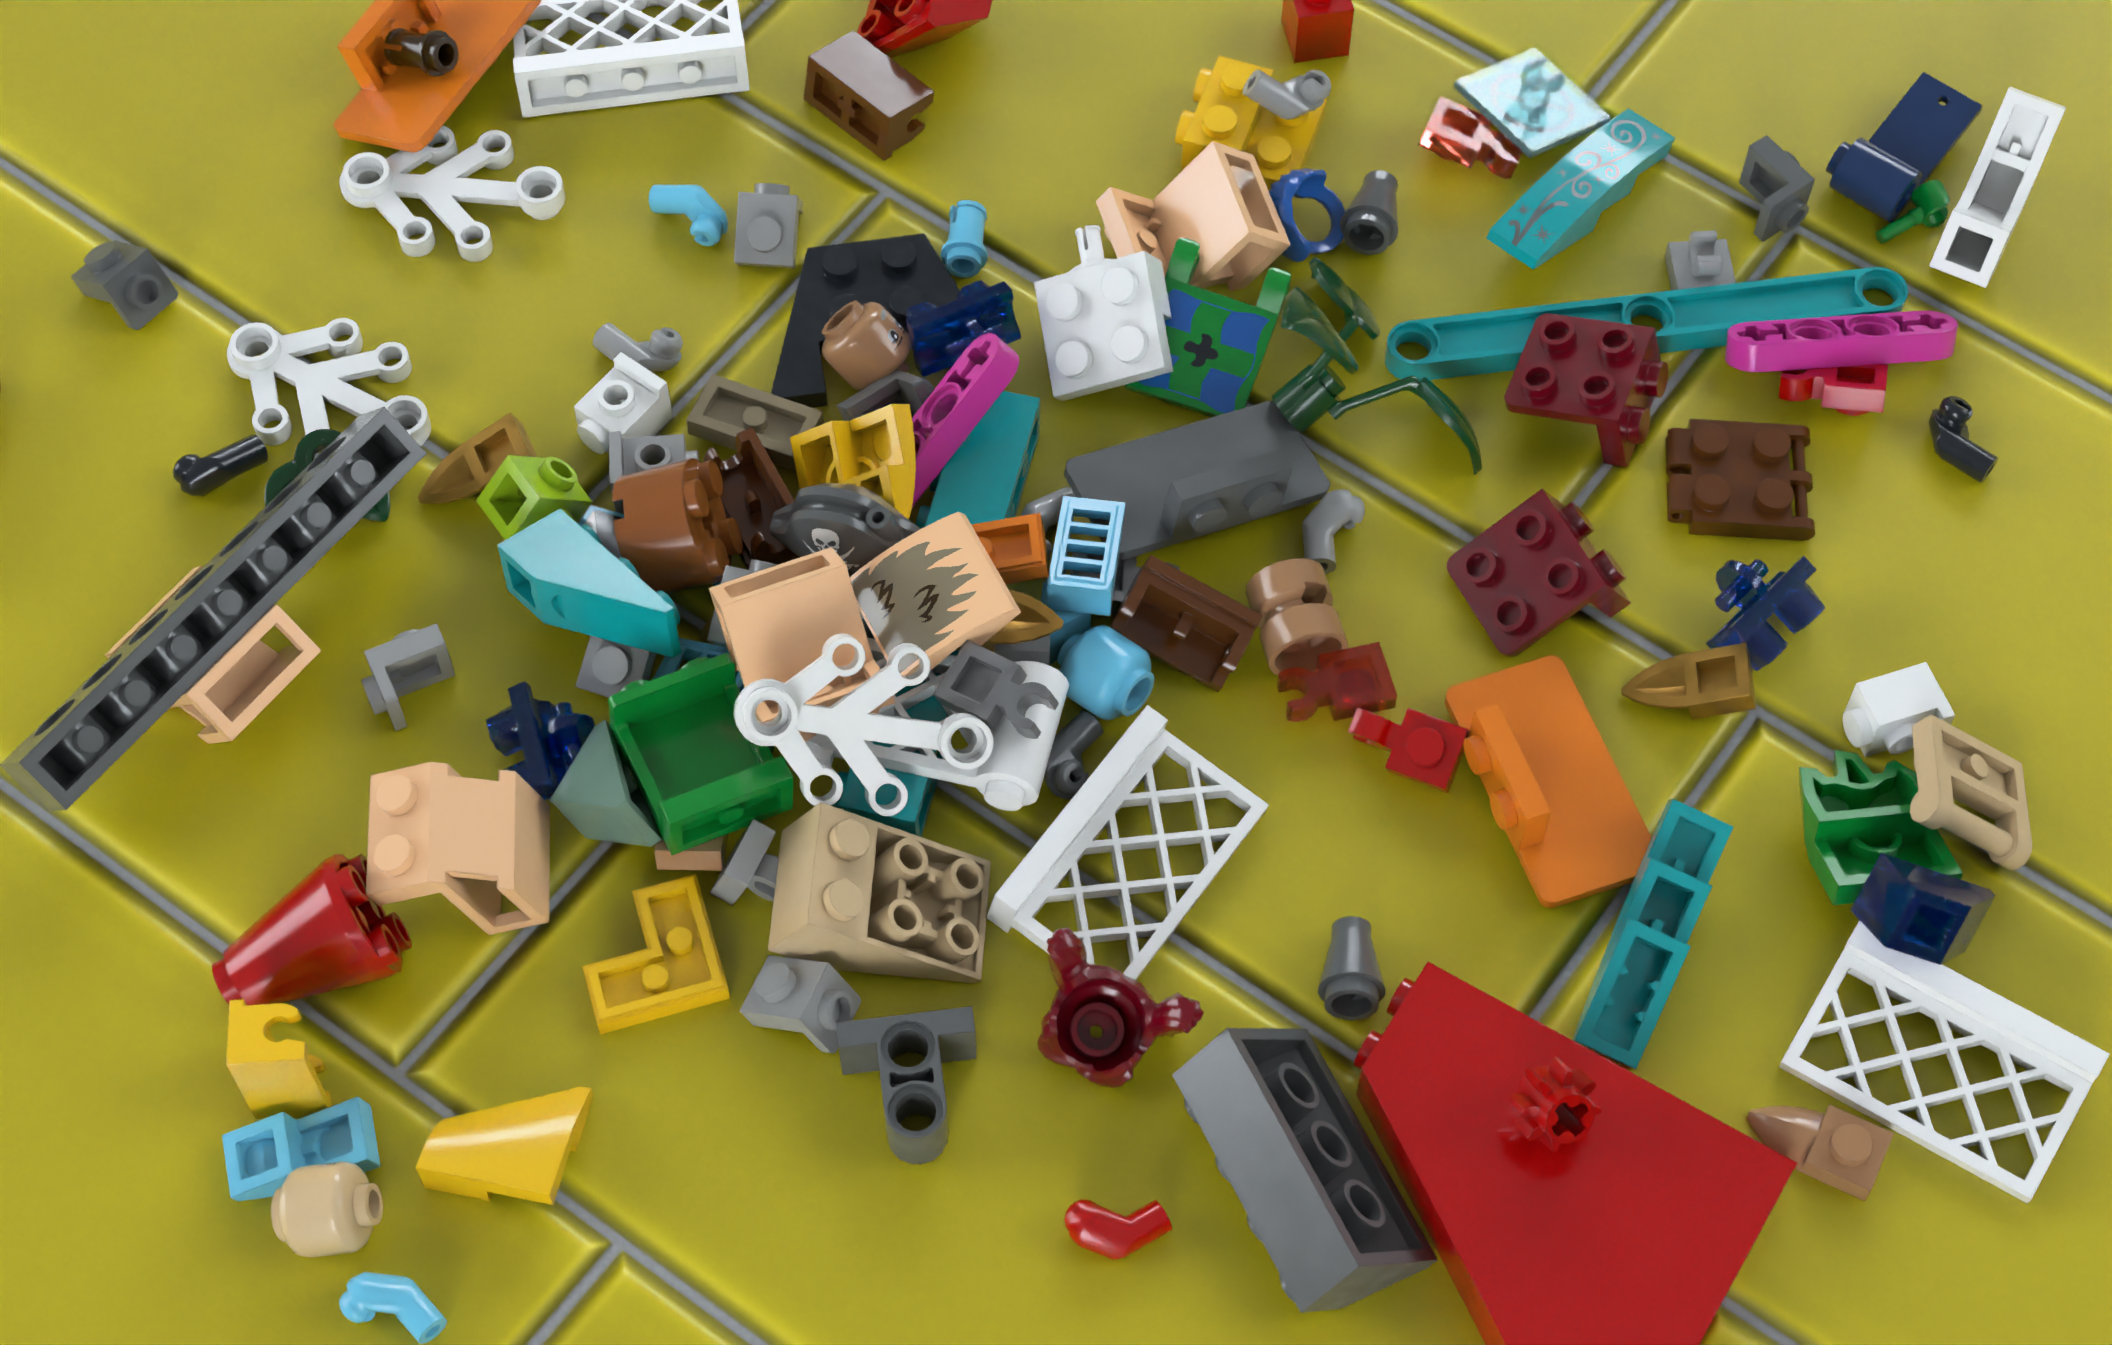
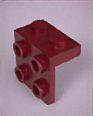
M1546 313L1540 315L1533 325L1505 392V404L1507 409L1513 413L1596 425L1604 464L1628 467L1636 444L1642 445L1647 439L1650 428V408L1654 398H1661L1666 390L1668 364L1661 361L1654 327Z
M1543 488L1454 553L1447 561L1448 573L1498 651L1507 657L1519 655L1589 603L1610 618L1631 604L1619 586L1620 583L1626 580L1624 572L1607 550L1603 549L1597 553L1587 538L1588 535L1594 532V528L1582 510L1573 501L1564 506Z

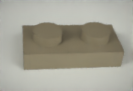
M712 374L686 422L688 434L736 451L735 440L737 433L753 427L772 462L796 471L790 437L824 424L823 411Z

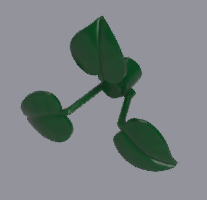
M1314 257L1309 262L1312 271L1311 278L1316 279L1329 297L1344 311V327L1337 333L1319 306L1300 288L1295 287L1286 295L1281 328L1289 329L1308 337L1324 351L1312 365H1307L1272 395V399L1280 412L1298 431L1303 433L1327 412L1337 420L1351 409L1401 391H1410L1423 399L1464 442L1469 450L1474 475H1476L1482 469L1479 444L1470 422L1461 409L1425 376L1421 380L1416 376H1409L1343 401L1340 400L1338 395L1346 387L1328 364L1334 358L1350 374H1354L1358 371L1359 366L1345 342L1357 329L1358 325L1372 340H1375L1380 335V328L1363 299L1347 286L1334 270Z

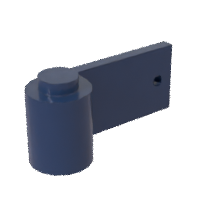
M1923 72L1868 141L1860 137L1852 145L1844 141L1837 148L1826 168V172L1832 175L1829 187L1890 223L1893 222L1911 201L1912 192L1927 181L1979 115L1983 105ZM1939 102H1944L1947 105H1941Z

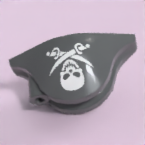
M821 483L800 489L793 503L773 513L769 527L770 535L799 557L832 547L846 564L849 577L885 550L920 530L918 526L879 495L865 487L847 483Z

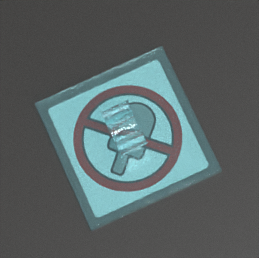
M1536 48L1455 81L1453 86L1529 158L1602 127L1611 119L1610 115Z

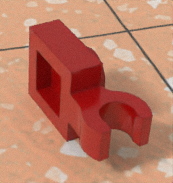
M1357 708L1348 733L1353 734V739L1389 751L1390 755L1385 765L1388 772L1448 793L1464 754L1463 743L1464 739L1469 735V729L1411 708L1407 709L1401 725L1372 712Z

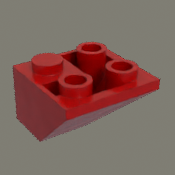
M870 0L866 16L860 23L857 33L889 58L949 39L988 18L993 0Z

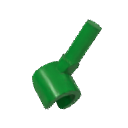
M1932 180L1917 187L1911 195L1915 208L1876 231L1875 235L1878 241L1884 244L1921 223L1927 227H1936L1944 223L1948 215V208L1946 206L1949 204L1950 197L1941 181Z

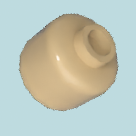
M344 1161L296 1168L288 1174L282 1187L276 1189L271 1204V1219L276 1236L281 1242L287 1243L297 1255L310 1258L354 1253L360 1250L368 1242L373 1225L380 1223L383 1214V1200L379 1187L375 1183H369L366 1174L358 1165Z

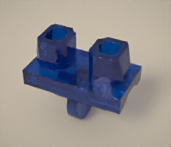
M982 280L962 287L955 301L939 307L925 301L907 308L906 324L915 365L923 377L953 366L965 349L981 335L988 333L996 334L1006 344L1021 339L1020 329L1013 311V292L1009 285L1003 281L989 287Z
M1803 556L1786 572H1778L1765 584L1762 579L1768 574L1769 569L1763 561L1755 559L1749 566L1736 560L1727 561L1716 573V582L1721 593L1715 598V604L1724 612H1729L1734 606L1741 609L1706 644L1712 649L1746 642L1751 656V665L1754 670L1758 671L1771 663L1787 647L1788 643L1768 623L1767 619L1775 613L1787 628L1795 634L1810 624L1826 608L1813 589L1805 582L1817 569Z
M524 681L508 688L512 706L488 718L486 723L491 741L495 748L507 757L523 750L525 760L503 770L516 771L544 800L548 799L550 801L594 726H596V723L592 717L586 714L573 713L572 705L569 702H561L554 706L550 701L533 698L531 686Z

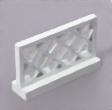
M541 0V3L528 18V21L550 19L554 22L542 32L525 24L513 37L515 58H513L514 75L522 117L750 90L737 0H724L711 12L697 6L702 0ZM660 5L666 8L655 18L641 12L644 8ZM605 12L610 14L598 25L584 19L591 13ZM682 16L696 22L685 33L671 27ZM626 23L640 29L629 39L615 34ZM569 30L584 36L572 46L558 40ZM712 31H715V32L719 33V34L708 35V34H709L710 32H712ZM656 37L663 40L652 42ZM600 44L606 46L604 48H596ZM543 51L550 53L545 55H539Z
M1147 705L997 891L986 918L1006 933L1013 927L1048 953L1047 939L1052 937L1053 932L1036 921L1034 917L1045 903L1073 900L1078 931L1073 933L1084 943L1087 963L1095 964L1091 943L1126 939L1130 965L1123 974L1137 980L1266 812L1269 804L1165 730L1168 719ZM1164 753L1187 770L1190 788L1156 790L1153 767ZM1200 779L1209 786H1201ZM1143 781L1145 792L1133 793ZM1227 798L1245 811L1246 814L1236 827L1209 829L1204 800ZM1192 801L1198 830L1164 834L1159 804ZM1148 805L1153 835L1119 838L1115 817L1119 809ZM1106 827L1108 839L1096 840ZM1225 841L1214 855L1212 842ZM1200 843L1204 861V869L1201 873L1172 877L1167 847ZM1156 848L1161 878L1127 881L1122 851ZM1110 852L1116 883L1081 886L1077 864L1083 855ZM1068 875L1070 887L1058 888ZM1188 889L1177 902L1175 890ZM1163 891L1168 914L1162 923L1135 925L1129 894ZM1118 896L1123 927L1089 930L1084 899ZM1150 937L1139 952L1137 938Z
M1859 921L1784 1055L1779 1068L2028 1204L2034 1196L2088 1091L2100 1074L2110 1054ZM1847 973L1873 987L1880 1006L1879 1010L1845 1018L1837 990ZM1889 996L1903 1004L1892 1006ZM1828 1006H1830L1834 1021L1819 1024ZM1921 1012L1934 1019L1942 1043L1907 1051L1896 1017ZM1885 1021L1896 1054L1860 1063L1849 1029ZM1950 1029L1965 1037L1953 1039ZM1838 1032L1849 1066L1825 1072L1803 1060L1800 1056L1811 1038ZM1982 1045L1995 1052L2004 1077L1970 1085L1958 1050ZM1946 1054L1958 1088L1923 1097L1911 1062ZM2013 1062L2028 1071L2016 1073ZM1900 1065L1911 1100L1887 1106L1872 1097L1865 1074ZM1853 1077L1857 1089L1845 1083L1842 1079ZM2045 1079L2070 1093L2060 1113L2033 1119L2021 1084ZM2008 1087L2020 1123L1986 1131L1974 1096ZM1962 1099L1974 1134L1950 1140L1934 1131L1927 1107ZM1915 1111L1919 1122L1903 1113ZM2052 1126L2042 1145L2037 1130ZM2025 1133L2034 1162L2024 1180L1997 1165L1990 1141ZM1978 1145L1981 1156L1966 1149V1147Z

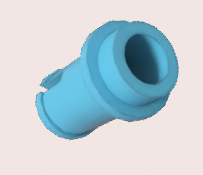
M960 200L957 202V207L955 205L950 207L948 241L942 246L940 257L950 274L960 278H969L977 275L987 262L988 253L983 246L987 211L982 204L976 201Z

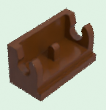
M854 30L808 56L804 100L883 161L890 158L893 151L910 142L925 128V124L917 118L911 120V118L917 113L923 112L933 103L934 91Z
M753 427L737 433L735 440L737 452L727 460L721 461L716 450L710 448L704 456V462L713 460L720 470L723 480V495L720 498L726 518H734L740 528L743 551L739 556L747 570L749 569L751 559L779 565L800 558L770 535L769 527L773 513L793 503L794 499Z
M1150 555L1136 574L1110 628L1145 649L1155 659L1219 692L1230 672L1233 673L1263 615Z

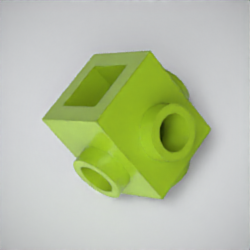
M507 455L476 500L504 540L560 508L578 523L593 502L578 483V477L574 469L563 460L556 457L542 458Z

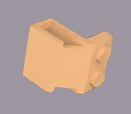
M1214 141L1153 200L1113 187H1109L1096 200L1105 225V234L1112 243L1117 258L1146 251L1162 261L1165 277L1177 240L1181 237L1198 242L1200 244L1199 263L1190 285L1199 288L1227 283L1230 292L1245 289L1291 245L1254 155Z
M832 547L709 588L728 652L735 664V671L740 672L744 688L756 680L767 678L785 683L822 656L825 642L833 635L841 633L853 636L864 647L866 658L862 669L852 676H837L806 701L805 704L830 707L881 670L872 656L847 566ZM842 644L834 650L832 659L836 666H846L853 661L855 656L853 645ZM890 697L870 713L878 714L880 708L894 704V697ZM773 700L761 702L756 708V719L764 723L775 719L779 710L777 702ZM799 731L805 742L817 734Z
M203 567L193 568L105 656L109 659ZM275 604L170 708L179 706L206 727L197 736L208 744L233 741L321 650ZM274 625L293 644L284 647L279 653L260 641Z
M428 762L370 776L366 895L377 905L380 906L441 893L488 935L549 923L550 805L516 771L499 769V781L461 777L449 764ZM502 894L520 910L501 914Z

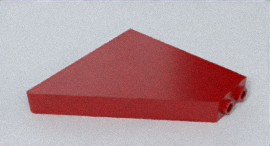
M1430 962L1426 963L1415 982L1405 977L1388 1005L1386 1013L1392 1015L1393 1018L1383 1034L1372 1030L1355 1058L1353 1066L1361 1070L1356 1096L1485 1344L1700 1345L1786 1186L1797 1162ZM1553 1057H1558L1572 1071L1581 1068L1597 1084L1588 1096L1602 1109L1601 1114L1594 1116V1122L1584 1141L1578 1140L1568 1144L1561 1143L1557 1152H1552L1539 1138L1529 1141L1515 1127L1514 1122L1522 1113L1508 1100L1509 1095L1516 1093L1518 1083L1524 1076V1070L1527 1067L1533 1069L1539 1066H1549Z

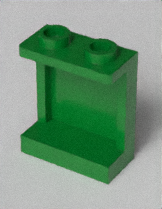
M729 653L713 658L700 657L693 659L683 665L678 671L651 681L643 679L631 682L618 693L608 698L610 729L671 856L747 827L753 819L760 822L793 809V775L783 755L774 758L768 746H760L750 742L737 728L734 719V706L740 690L735 680V664Z

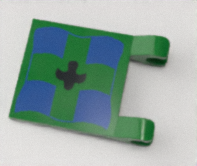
M1180 237L1175 244L1165 275L1172 318L1164 320L1173 372L1125 384V388L1209 417H1215L1246 408L1278 317L1284 306L1286 295L1289 293L1291 274L1287 271L1271 267L1266 274L1257 305L1253 306L1190 285L1199 263L1200 244L1196 241Z

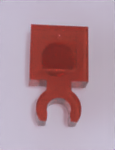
M1440 96L1418 146L1436 153L1445 160L1454 161L1470 169L1476 159L1484 163L1493 174L1505 179H1511L1525 148L1509 132H1496L1489 129L1493 121L1492 118Z
M1379 642L1319 654L1316 665L1317 672L1312 673L1302 667H1291L1278 673L1277 689L1279 693L1299 690L1305 695L1301 699L1287 702V721L1299 722L1307 720L1316 713L1319 707L1329 706L1334 721L1354 717L1357 708L1374 713L1393 709L1396 706L1397 693Z

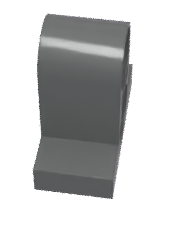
M972 1006L837 1022L842 1075L880 1071L887 1140L891 1151L899 1159L909 1164H924L933 1161L942 1154L948 1142L947 1105L941 1063L977 1059ZM906 1052H916L925 1057L924 1061L913 1067H902L893 1062L897 1056ZM914 1114H922L933 1120L929 1127L920 1131H910L900 1125L905 1118Z

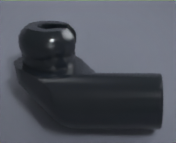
M1956 396L1945 397L1940 403L1939 409L1932 411L1929 419L1934 450L1941 459L1976 481L1983 483L1995 467L1999 457L1969 439L1966 422L1973 415L1971 405Z
M252 434L203 458L196 454L182 456L174 465L173 477L180 484L181 490L184 493L204 496L238 475L267 462L268 452L263 441L258 436Z

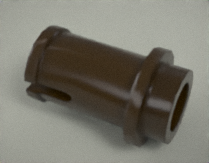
M396 28L388 33L384 42L402 46V51L384 49L386 59L391 64L421 68L425 74L435 77L442 76L446 72L451 71L456 66L459 57L456 42L446 32L441 30H431L424 34Z

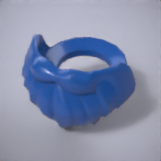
M1304 168L1292 170L1289 174L1281 175L1279 181L1271 184L1269 193L1291 244L1282 255L1296 262H1302L1310 253L1319 255L1329 252L1341 243L1344 238L1340 228V221L1345 213V209L1337 195L1324 186L1326 172L1323 169ZM1293 196L1301 199H1314L1321 203L1328 211L1330 231L1323 241H1308L1300 233L1293 218Z

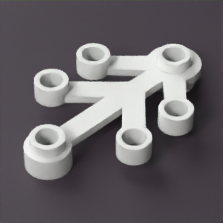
M442 126L435 134L433 140L421 151L407 152L400 150L386 159L373 152H364L351 157L345 163L339 181L342 195L350 204L360 208L375 207L397 231L402 251L411 257H422L429 254L434 249L436 240L431 223L423 217H414L399 197L421 199L455 236L460 256L470 262L486 259L493 251V242L489 228L484 223L474 221L458 202L519 206L526 214L537 220L553 218L559 213L565 203L562 178L556 170L550 167H531L519 175L516 182L466 178L484 166L491 170H500L512 163L514 151L511 138L507 133L500 130H490L483 133L476 144L457 155L458 149L454 133L448 127ZM437 143H446L440 148H432ZM492 148H503L498 152H488ZM426 161L433 165H439L424 175L407 174ZM415 234L424 235L422 238H419L417 240L408 239L409 237ZM471 239H482L477 244H466Z
M337 318L324 327L283 336L271 326L256 322L243 325L233 333L227 348V359L232 371L236 375L251 381L256 411L252 416V424L256 435L266 445L274 446L284 443L290 438L293 431L287 410L279 405L276 376L296 386L306 435L315 430L330 429L324 402L326 401L356 417L385 407L403 428L414 426L406 431L422 446L430 435L431 422L427 408L420 399L409 395H402L384 402L346 383L347 381L377 375L382 381L387 383H398L405 380L412 371V363L407 348L398 342H386L375 350L359 353L363 347L362 336L357 323L349 318ZM342 335L351 336V338L344 342L335 341ZM328 349V352L336 359L307 364L296 357ZM391 359L401 360L393 366L384 365L385 362ZM281 421L274 428H264L268 422ZM316 453L315 456H314V459H315L320 453Z
M841 633L830 637L823 646L822 656L785 683L770 678L760 679L750 683L740 692L734 706V719L737 728L747 740L756 745L776 746L800 778V789L803 796L814 806L820 802L830 806L835 804L842 795L843 782L833 768L818 762L799 731L824 734L829 737L865 787L864 794L868 805L882 816H893L902 811L908 800V792L899 778L886 772L864 740L939 750L941 756L948 763L962 770H971L981 766L988 760L993 750L991 730L983 721L969 713L951 715L943 723L870 713L905 686L918 685L929 675L931 664L928 655L912 643H902L894 647L888 655L887 665L830 707L805 704V702L837 676H852L862 669L866 658L864 647L849 634ZM842 644L853 645L855 650L853 661L846 666H836L832 659L834 650ZM908 653L917 654L920 662L917 671L909 676L900 675L898 671L899 660ZM773 700L777 702L779 708L775 719L766 723L758 721L755 716L757 706L763 701ZM960 728H969L972 732L970 744L964 749H954L951 745L953 733ZM819 775L830 776L833 781L830 792L824 796H814L810 792L811 782ZM884 784L895 785L897 795L894 801L887 805L877 804L875 794L878 788Z

